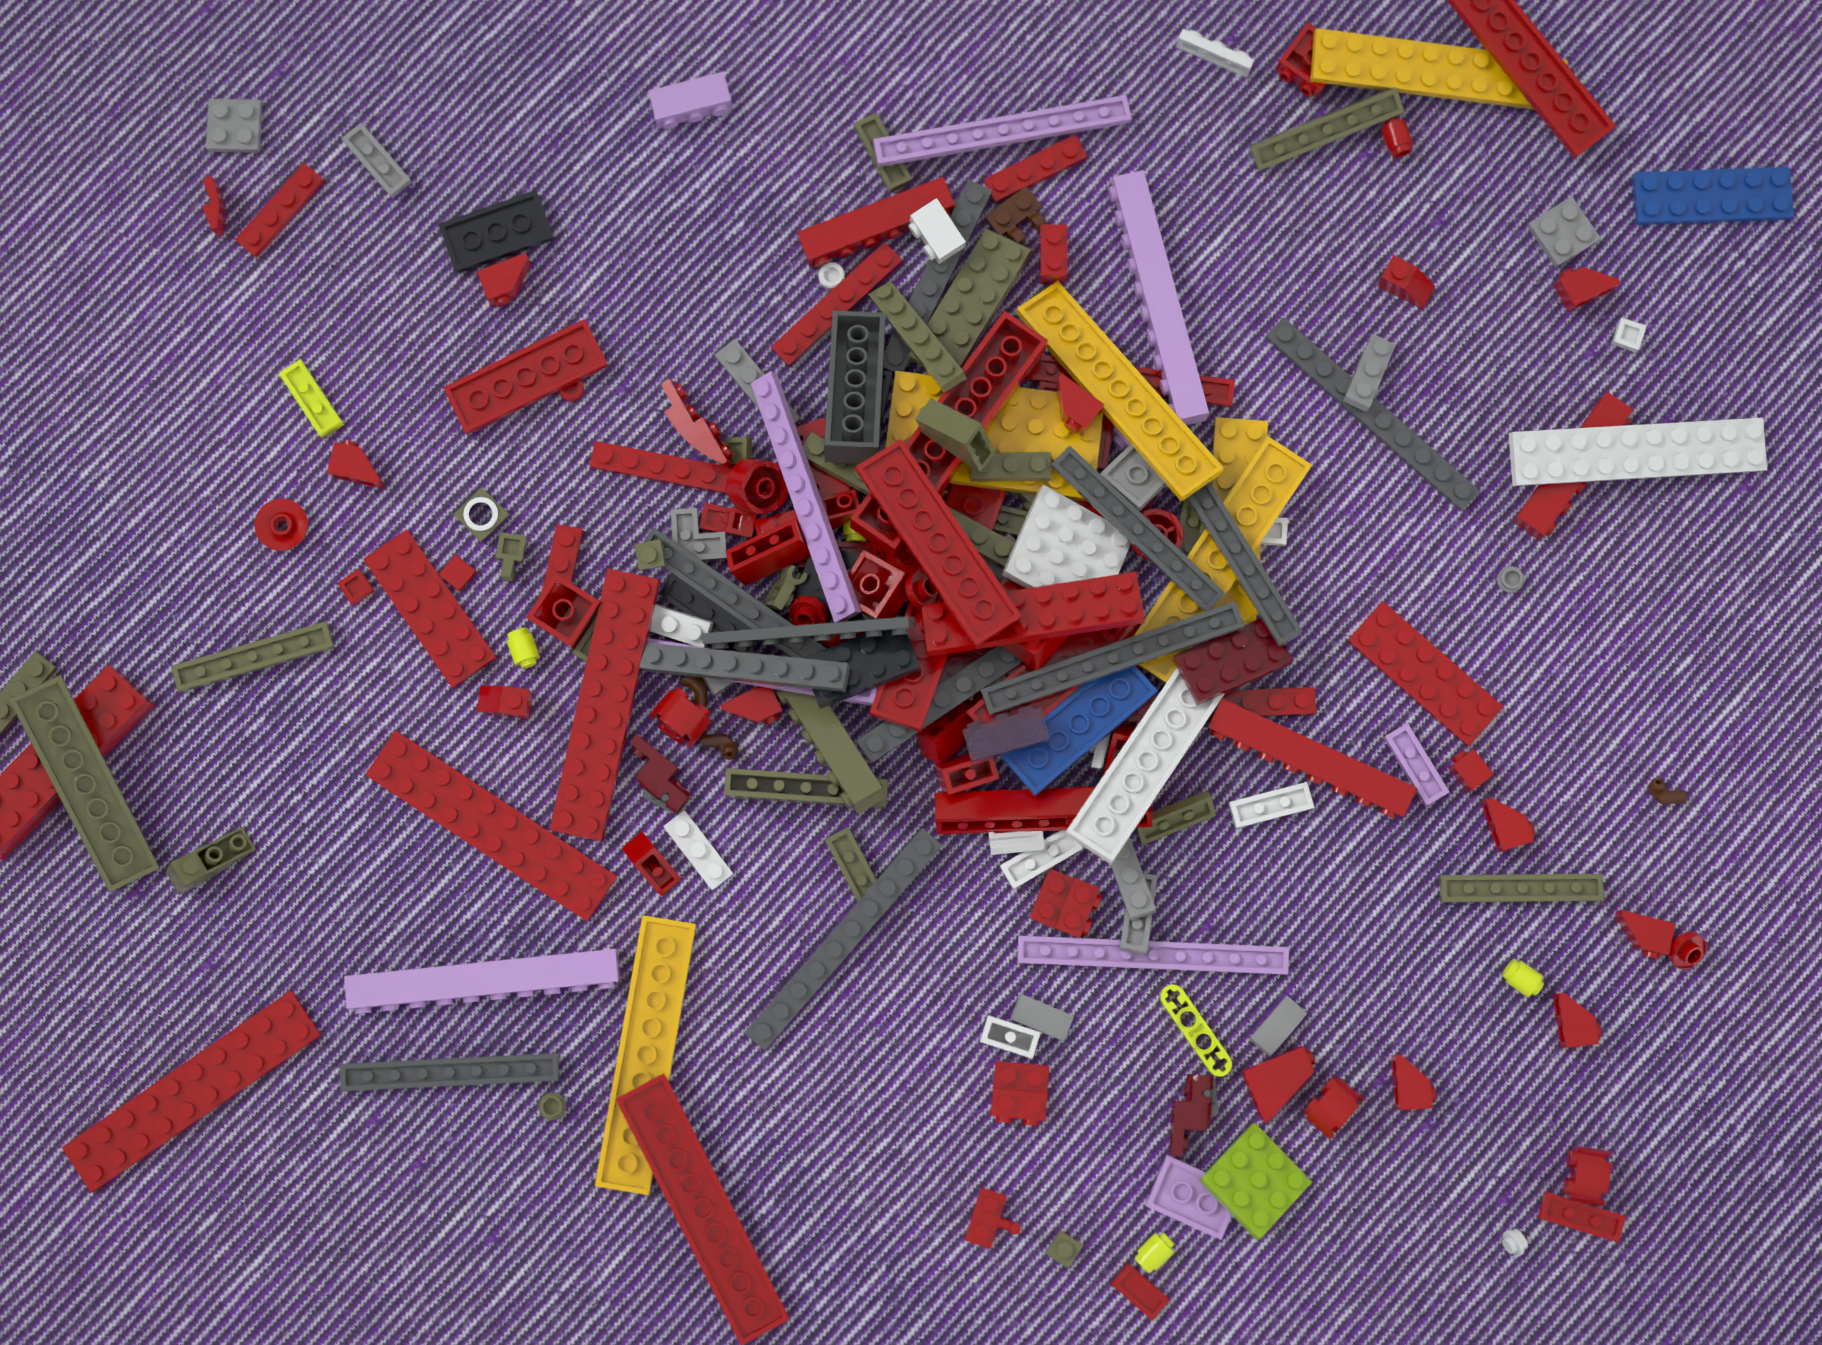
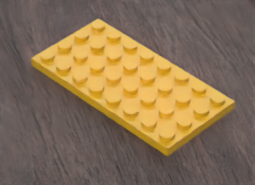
M895 371L885 448L900 439L906 444L919 427L915 418L918 416L920 409L930 399L938 401L944 393L930 375ZM1019 387L986 434L996 451L995 453L1050 452L1051 464L1070 445L1097 471L1103 412H1101L1083 436L1079 433L1074 434L1067 430L1064 422L1061 421L1057 392ZM963 463L949 482L951 484L1034 495L1037 494L1038 489L1042 485H1045L1068 499L1086 501L1052 467L1050 481L970 482V466Z

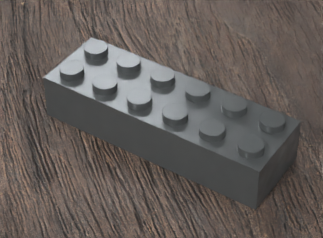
M833 311L825 429V462L860 464L879 452L885 313Z

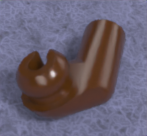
M681 675V685L690 688L694 692V704L697 705L699 703L707 707V685L701 677Z
M702 734L703 748L716 747L727 760L734 759L738 754L737 744L727 734Z
M1653 778L1649 783L1648 791L1650 795L1660 804L1686 803L1687 795L1685 790L1670 791L1661 778Z

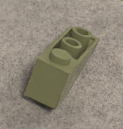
M240 827L171 862L166 874L178 894L181 895L255 851L256 848L243 827Z

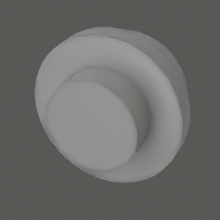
M1505 567L1497 575V584L1504 592L1514 593L1523 586V573L1516 567Z

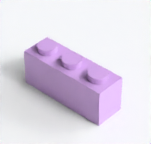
M724 72L648 91L658 128L671 129L681 122H698L705 116L712 114L714 116H721L728 113V110L733 109Z

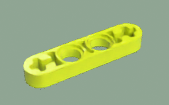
M1177 985L1165 986L1160 992L1161 1004L1204 1066L1214 1076L1227 1075L1232 1068V1061L1181 987ZM1169 989L1171 992L1177 991L1179 993L1176 999L1180 1005L1184 1001L1188 1005L1180 1009L1176 1015L1172 1011V1009L1177 1008L1174 1002L1167 1003L1165 1000L1168 997L1167 991ZM1189 1011L1194 1014L1195 1023L1193 1026L1185 1027L1181 1024L1180 1017L1183 1012ZM1200 1034H1206L1210 1037L1211 1045L1208 1049L1202 1050L1197 1047L1196 1039ZM1217 1047L1219 1051L1214 1054L1220 1060L1225 1059L1224 1071L1220 1069L1214 1070L1212 1066L1215 1064V1061L1211 1056L1206 1060L1204 1054L1212 1052Z

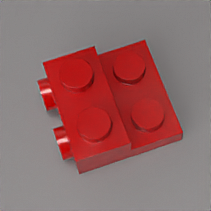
M1308 22L1278 61L1275 70L1278 71L1279 78L1284 82L1290 83L1293 81L1299 85L1300 92L1306 97H1312L1313 95L1318 98L1328 84L1311 82L1313 38L1316 27Z
M1049 868L1029 919L1072 937L1080 938L1081 934L1087 935L1093 921L1088 919L1091 909H1098L1103 895L1098 894L1099 887Z
M995 1061L990 1116H996L995 1122L1012 1123V1118L1023 1119V1125L1039 1126V1121H1045L1050 1066Z

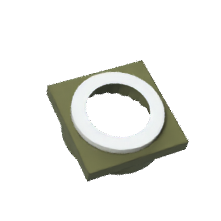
M482 487L453 514L481 543L510 516ZM478 502L488 504L493 513L491 520L481 526L472 523L469 518L470 508Z

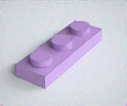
M1408 723L1383 737L1412 786L1417 787L1416 793L1424 806L1449 793L1448 788Z

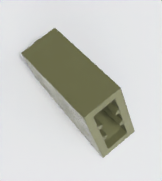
M930 399L920 409L918 416L915 418L923 434L978 472L982 471L996 452L981 423L933 399Z

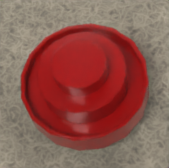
M918 570L907 577L905 582L906 595L915 608L922 610L921 606H926L924 604L939 602L940 595L923 570Z
M798 597L789 608V616L795 626L824 624L828 622L829 614L827 608L814 597Z
M1685 932L1675 937L1672 941L1668 958L1678 969H1690L1696 966L1706 954L1707 942L1697 932Z

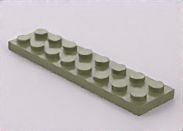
M62 675L9 698L108 891L116 890L159 869L160 866Z

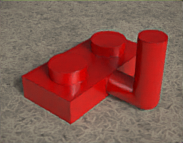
M980 1188L964 1241L991 1249L997 1228L1009 1231L1014 1235L1020 1233L1021 1227L1017 1222L1001 1217L1007 1195Z

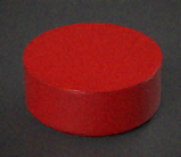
M582 380L558 392L564 400L574 402L583 396L585 388Z

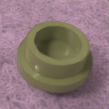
M548 1093L541 1098L539 1111L548 1120L559 1119L566 1111V1101L558 1093Z

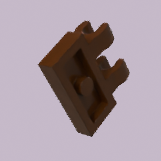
M1027 186L985 215V221L996 234L1003 237L1007 235L1010 240L1020 245L1026 243L1024 240L1026 236L1018 228L1019 225L1028 220L1035 231L1040 233L1041 224L1047 223L1045 218L1038 212L1042 209V205Z

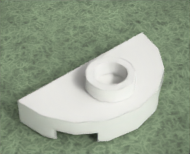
M1110 734L1090 750V753H1094L1091 768L1099 770L1103 768Z

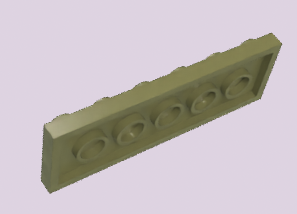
M985 229L927 324V327L961 369L971 356L1032 255L1031 249L988 229ZM911 351L908 355L909 360L923 366Z

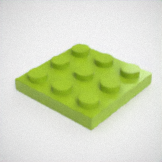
M1255 1122L1239 1136L1199 1179L1202 1185L1256 1241L1264 1236L1312 1183Z

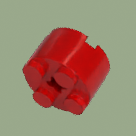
M743 458L730 471L725 486V493L736 507L758 514H767L771 511H776L784 504L788 495V489L778 464L755 458Z
M676 687L674 691L669 690L650 713L649 718L652 722L656 718L660 722L658 728L680 745L684 741L687 742V748L691 749L711 724L708 717L711 712L699 703L697 705L693 704L688 700L689 695Z
M1334 1076L1320 1091L1324 1096L1320 1100L1315 1097L1303 1111L1307 1115L1305 1119L1329 1140L1335 1135L1332 1131L1337 1133L1365 1100L1361 1094L1341 1077L1337 1080Z
M1577 1145L1574 1150H1568L1566 1167H1571L1570 1177L1564 1179L1563 1194L1568 1195L1570 1201L1604 1206L1606 1200H1601L1602 1193L1608 1194L1611 1162H1607L1606 1157L1611 1156V1152Z

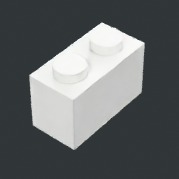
M937 198L910 215L911 224L908 225L909 229L916 239L919 237L925 244L923 249L930 260L935 259L940 264L965 247L966 241Z
M988 1015L979 1042L1033 1059L1041 1032Z

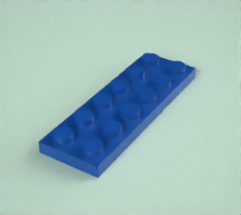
M1790 167L1635 172L1632 175L1636 225L1791 220L1794 217Z
M1136 666L1084 683L1003 751L1000 757L1036 797L1158 694V690Z

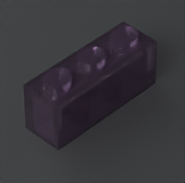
M1034 705L1019 709L1020 714L1009 717L1007 712L993 716V721L983 724L982 720L967 724L968 729L963 730V735L972 764L1049 742L1050 736L1042 708L1035 709Z

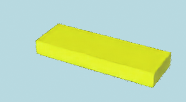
M301 359L278 373L322 439L344 425Z

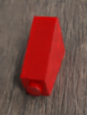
M1299 1046L1240 1071L1261 1122L1270 1121L1314 1073L1312 1066L1316 1063L1309 1049L1305 1050L1304 1046Z

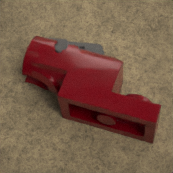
M636 734L630 741V744L634 746L632 752L643 761L646 758L650 759L637 775L638 781L643 788V798L669 813L677 815L692 797V794L686 790L678 778L676 780L673 779L680 770Z
M1187 1074L1182 1097H1185V1101H1172L1169 1155L1183 1157V1151L1188 1150V1135L1184 1134V1129L1206 1131L1210 1125L1211 1118L1218 1115L1217 1090L1214 1076Z

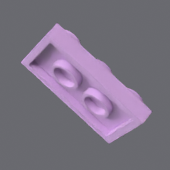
M1166 1155L1145 1206L1222 1240L1232 1215L1199 1181L1206 1172Z

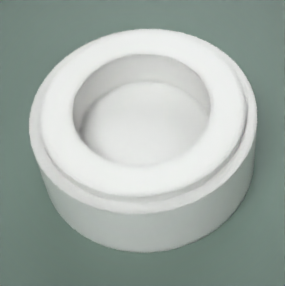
M827 263L819 270V281L825 289L833 290L845 279L844 270L837 263Z

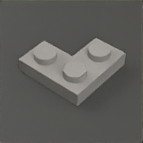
M698 508L671 510L672 540L702 561L727 560L725 532L700 534Z

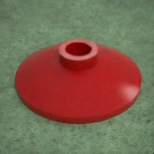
M284 498L274 499L267 502L258 511L254 524L255 532L260 542L266 547L276 551L290 550L300 544L307 533V515L303 508L292 500ZM286 522L288 524L287 529L280 531V524Z

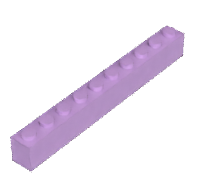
M1144 170L1114 176L1111 187H1108L1111 202L1116 203L1115 219L1117 226H1122L1124 234L1121 235L1122 246L1124 250L1129 252L1130 258L1127 259L1130 274H1135L1136 283H1134L1136 297L1142 300L1143 307H1140L1143 322L1148 323L1150 330L1147 331L1149 346H1154L1156 355L1153 356L1155 369L1160 371L1163 380H1160L1162 395H1167L1168 405L1185 425L1206 421L1209 411Z
M608 949L344 976L346 1009H355V1014L371 1013V1007L382 1006V1011L398 1010L399 1004H409V1008L426 1007L425 1002L436 1001V1006L453 1004L452 999L463 998V1003L479 1002V996L490 995V1000L507 999L506 994L517 993V998L534 996L533 991L544 990V995L559 994L561 993L560 988L571 987V992L588 991L587 985L597 984L598 989L615 988L614 983L621 982L618 950Z

